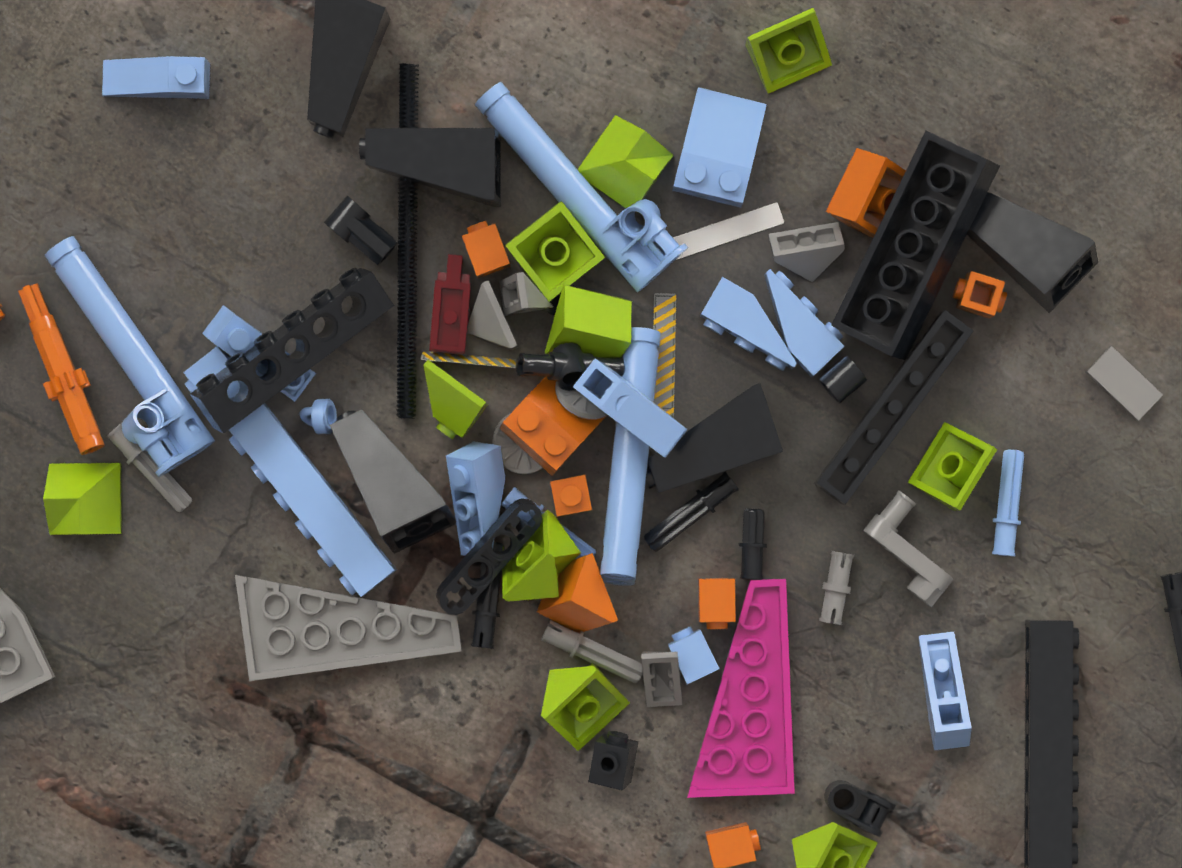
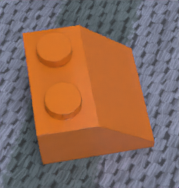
M856 148L826 212L845 225L874 238L906 170L887 157Z

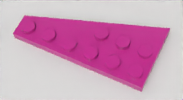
M786 579L749 581L687 798L795 794Z

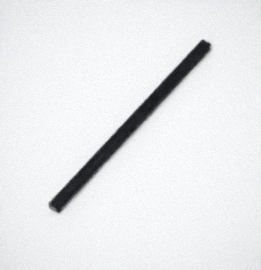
M401 63L399 64V127L418 128L415 126V124H418V122H415V120H418L415 117L418 115V113H415V111H418L415 108L418 106L415 104V102H418V100H415V98H418L415 95L418 93V91H415L418 87L415 85L419 83L415 82V80L419 79L415 76H419V74L415 72L419 70L415 69V67H419V65ZM399 178V276H397L399 279L397 281L399 284L397 285L399 288L397 290L399 297L397 298L399 306L397 307L399 310L397 312L399 315L397 316L399 319L397 320V327L399 328L397 329V337H399L397 338V346H399L397 347V350H399L397 351V359H399L397 360V368H399L397 369V377H399L397 378V381H399L397 382V390H399L397 391V399L399 400H397L398 405H396L399 409H396L398 412L396 415L400 419H415L413 417L416 414H413V412H416V410L413 408L416 405H413V403H416V401L413 399L416 396L413 395L416 392L413 390H416V388L413 386L416 383L413 381H416V379L413 377L416 374H413V372H416V370L413 368L416 365L413 364L416 361L413 359H416V356L413 355L416 352L413 350H416V348L413 346L417 343H413V341L417 339L413 337L417 335L413 333L417 332V330L413 328L417 326L413 324L417 323V321L413 319L417 317L413 315L417 314V312H413V310H417V308L413 306L417 304L413 302L417 301V299L413 297L417 295L413 293L417 292V290H414L417 287L414 285L417 283V281H414V279H417L414 276L417 274L414 272V270H417V268H414L417 265L414 263L417 261V259H414V257H417L414 254L417 252V250H414V248H417L414 245L417 243L414 241V239H417L414 236L417 234L414 232L417 230V228H414V226H417L414 223L417 219H414V217H417V215L414 213L418 211L414 209L418 208V206L414 204L418 202L414 200L418 198L414 197V195H418V193L414 191L418 189L414 187L418 186V184Z

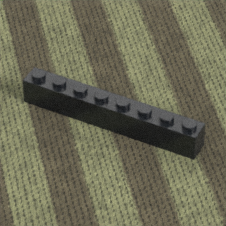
M1025 620L1024 868H1072V864L1078 863V844L1072 843V828H1078L1079 821L1078 808L1073 807V792H1078L1079 788L1078 771H1073V757H1078L1079 753L1078 735H1073V721H1078L1079 702L1078 699H1073V685H1078L1079 665L1078 663H1073V649L1079 648V629L1073 628V621Z

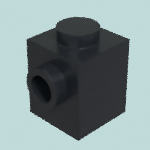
M618 731L604 733L595 741L588 782L621 791L624 790L632 782L639 741L628 739L629 736Z

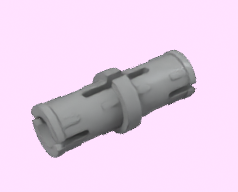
M832 551L828 580L823 582L822 587L826 591L819 621L842 625L846 594H850L851 587H848L854 555Z

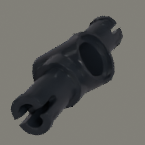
M576 343L561 344L554 348L552 352L544 355L520 353L518 355L519 358L516 360L518 376L547 377L548 380L557 381L559 387L567 391L576 390L573 386L594 359L605 363L620 376L624 373V362L621 357H594L591 353H583L581 346Z

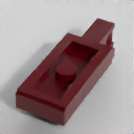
M448 254L447 273L438 272V278L435 280L429 348L431 352L466 353L471 283L470 275L462 274V255Z

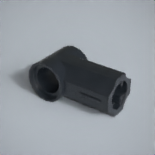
M346 196L324 223L347 243L350 241L379 266L398 243L383 228L370 219L371 216L363 208Z
M845 356L819 378V381L827 393L840 404L863 385L867 379L856 364L848 356Z

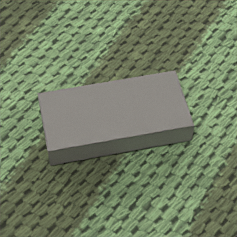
M1112 346L1086 371L1136 421H1139L1163 396Z

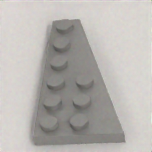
M235 575L249 681L462 651L457 615Z

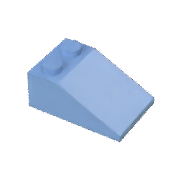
M698 87L672 191L741 208L767 104Z

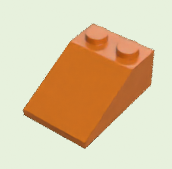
M545 377L503 421L500 430L553 476L607 416L599 419H586L572 414L562 406L557 398L555 391L556 381L548 380Z

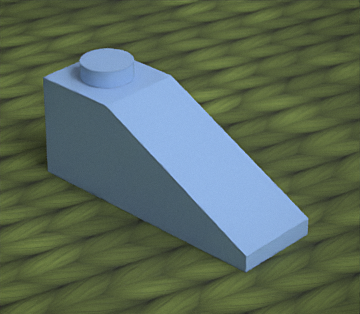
M167 56L103 60L102 96L209 99L210 63L205 57Z
M954 632L919 636V647L934 750L970 746L972 728Z

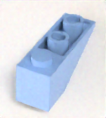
M769 269L764 276L783 341L795 361L810 377H813L844 347L840 342L843 335L837 328L831 326L830 322L824 325L815 316L819 312L818 309L805 296L799 299L790 290L794 285L781 271L774 274Z
M722 277L700 317L706 319L703 325L719 335H722L724 330L737 337L734 343L750 353H753L755 348L768 355L765 361L784 371L786 366L793 369L797 362L755 296Z
M224 305L202 333L230 356L239 352L246 353L255 346V339L262 335L260 331ZM266 359L260 361L256 367V374L258 376H263L268 370ZM309 369L280 392L295 402L316 373Z
M597 359L592 361L573 386L599 409L664 458L667 457L688 430L608 365Z
M473 441L446 456L460 552L463 556L467 555L499 517L505 484L500 445Z

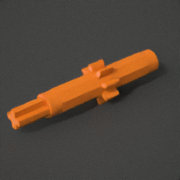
M38 283L24 286L18 293L30 320L29 326L50 378V381L43 383L48 399H51L52 402L59 401L80 454L93 453L103 448L105 444L83 390L91 386L86 372L82 368L75 370L61 332L53 315L49 313Z

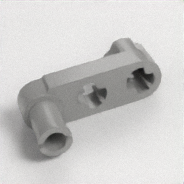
M898 490L895 497L889 502L880 515L875 514L863 531L917 574L907 586V589L927 605L933 607L954 579L897 534L898 530L896 528L916 505L913 500Z

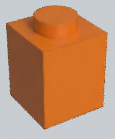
M483 221L467 228L468 234L463 235L462 238L478 279L511 267L496 224L488 226L487 221Z
M586 475L550 481L557 517L592 510Z
M734 578L698 579L699 622H706V629H728V622H736Z
M747 822L705 832L714 868H727L757 861L755 851L761 850L756 829L749 831Z

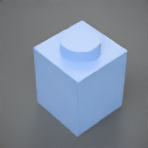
M691 626L671 635L674 641L669 643L668 646L671 652H678L679 669L687 684L719 669L700 629L693 632Z

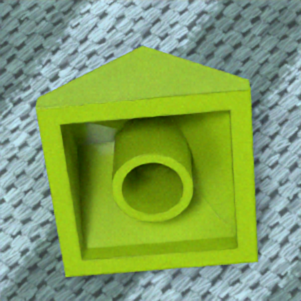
M615 115L577 170L592 186L626 209L645 198L674 155L645 130Z
M121 463L49 464L43 496L49 534H122Z
M549 510L542 514V523L537 531L502 569V596L508 602L559 597L558 575L581 554L557 518Z
M591 663L585 667L553 669L549 671L541 716L579 751L630 702L600 669Z
M835 822L792 839L796 868H865L878 843Z

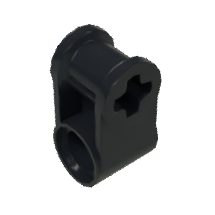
M843 780L830 783L824 793L825 802L833 812L878 837H881L883 833L881 827L889 811L894 810L896 806L875 793L865 791ZM840 789H847L851 793L850 802L844 807L835 806L833 801L835 793Z

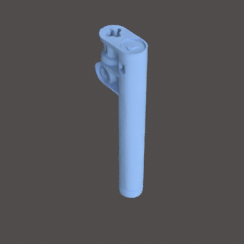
M502 82L495 84L477 100L475 106L483 115L487 116V120L556 200L564 203L595 245L637 293L688 249L685 243L679 245L666 230L667 225L661 219L660 210L653 201L647 199L639 200L624 209L619 215H616L518 100L509 94L510 91ZM635 211L643 215L645 226L640 225L636 221Z
M74 236L68 237L53 246L44 256L50 265L55 267V272L144 399L123 420L122 432L128 441L138 444L142 451L148 452L158 467V470L155 472L156 475L161 477L205 450L215 440L84 251L82 252V247ZM137 418L144 420L148 428L141 426Z
M631 327V344L623 354L624 373L621 377L654 402L659 357L657 349L660 347L661 333L650 328ZM617 421L615 425L600 575L603 582L607 584L634 585L649 446Z

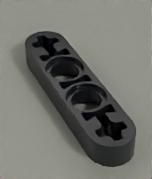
M524 498L514 501L437 589L436 598L446 613L458 615L466 611L537 531L542 523V513L533 501ZM521 510L525 513L529 512L532 518L528 522L525 520L520 521L518 513ZM508 523L519 532L518 536H515L510 528L506 527ZM499 535H507L510 538L508 548L501 552L494 551L492 549L494 538ZM475 562H483L487 567L485 574L477 579L469 577V567ZM461 577L464 578L468 585L472 586L470 590L459 581ZM450 591L455 594L458 592L461 597L457 603L453 600L449 602L446 595Z

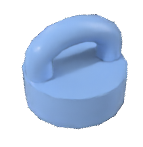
M316 399L312 407H304L299 413L301 420L305 424L312 426L316 434H331L333 432L330 424L337 421V414L332 400Z

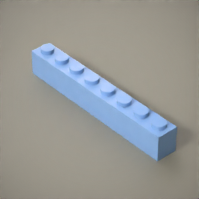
M216 346L183 372L189 379L184 383L188 390L192 393L197 389L196 384L202 378L212 373L216 375L226 367L225 362L229 359L228 355ZM234 381L228 386L227 394L229 398H233L238 394L240 389L238 381ZM265 403L229 429L233 435L229 438L230 443L241 456L247 452L255 463L251 466L253 472L263 484L269 480L277 490L273 494L275 500L284 511L292 509L299 518L295 525L307 539L312 536L321 546L317 550L318 554L329 567H332L334 564L343 574L339 580L351 595L357 592L360 597L365 596L397 570Z

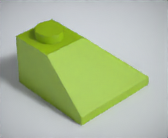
M427 359L423 366L432 414L439 421L436 428L452 440L456 435L464 439L488 404Z

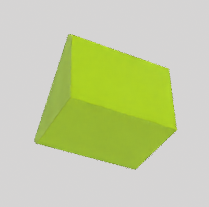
M814 8L747 37L745 46L768 94L832 66Z
M562 201L505 245L522 270L549 302L561 293L563 284L570 286L605 258Z
M563 284L545 354L552 352L554 348L561 344L576 343L581 346L583 353H591L594 357H622L631 344L632 301Z
M944 422L908 483L953 511H960L998 449Z

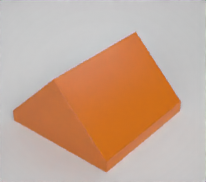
M593 553L574 559L558 575L559 597L541 599L537 610L539 614L577 633L618 621Z

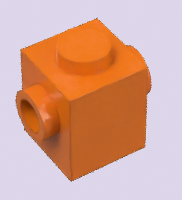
M973 271L967 273L965 279L959 277L953 293V298L958 299L956 308L988 319L994 317L996 312L1001 313L1006 301L1007 292L1003 291L1005 281Z

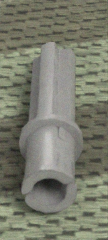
M122 423L106 436L128 459L126 463L128 465L133 463L177 512H182L191 504L192 498L169 473L161 477L156 475L157 465L147 451H142L138 444H134L124 437Z
M553 620L549 621L541 641L570 653L569 657L571 658L576 655L633 683H637L643 674L641 663L584 637V632L582 631L577 633Z

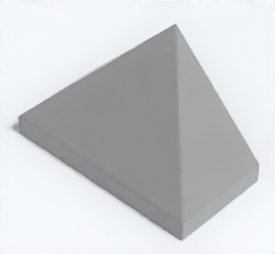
M838 222L768 234L774 261L811 282L845 250Z
M524 272L515 273L499 281L504 316L553 308L551 303Z
M489 280L481 284L468 323L467 333L504 348L514 350L518 348Z
M644 651L641 654L647 707L682 705L678 652Z

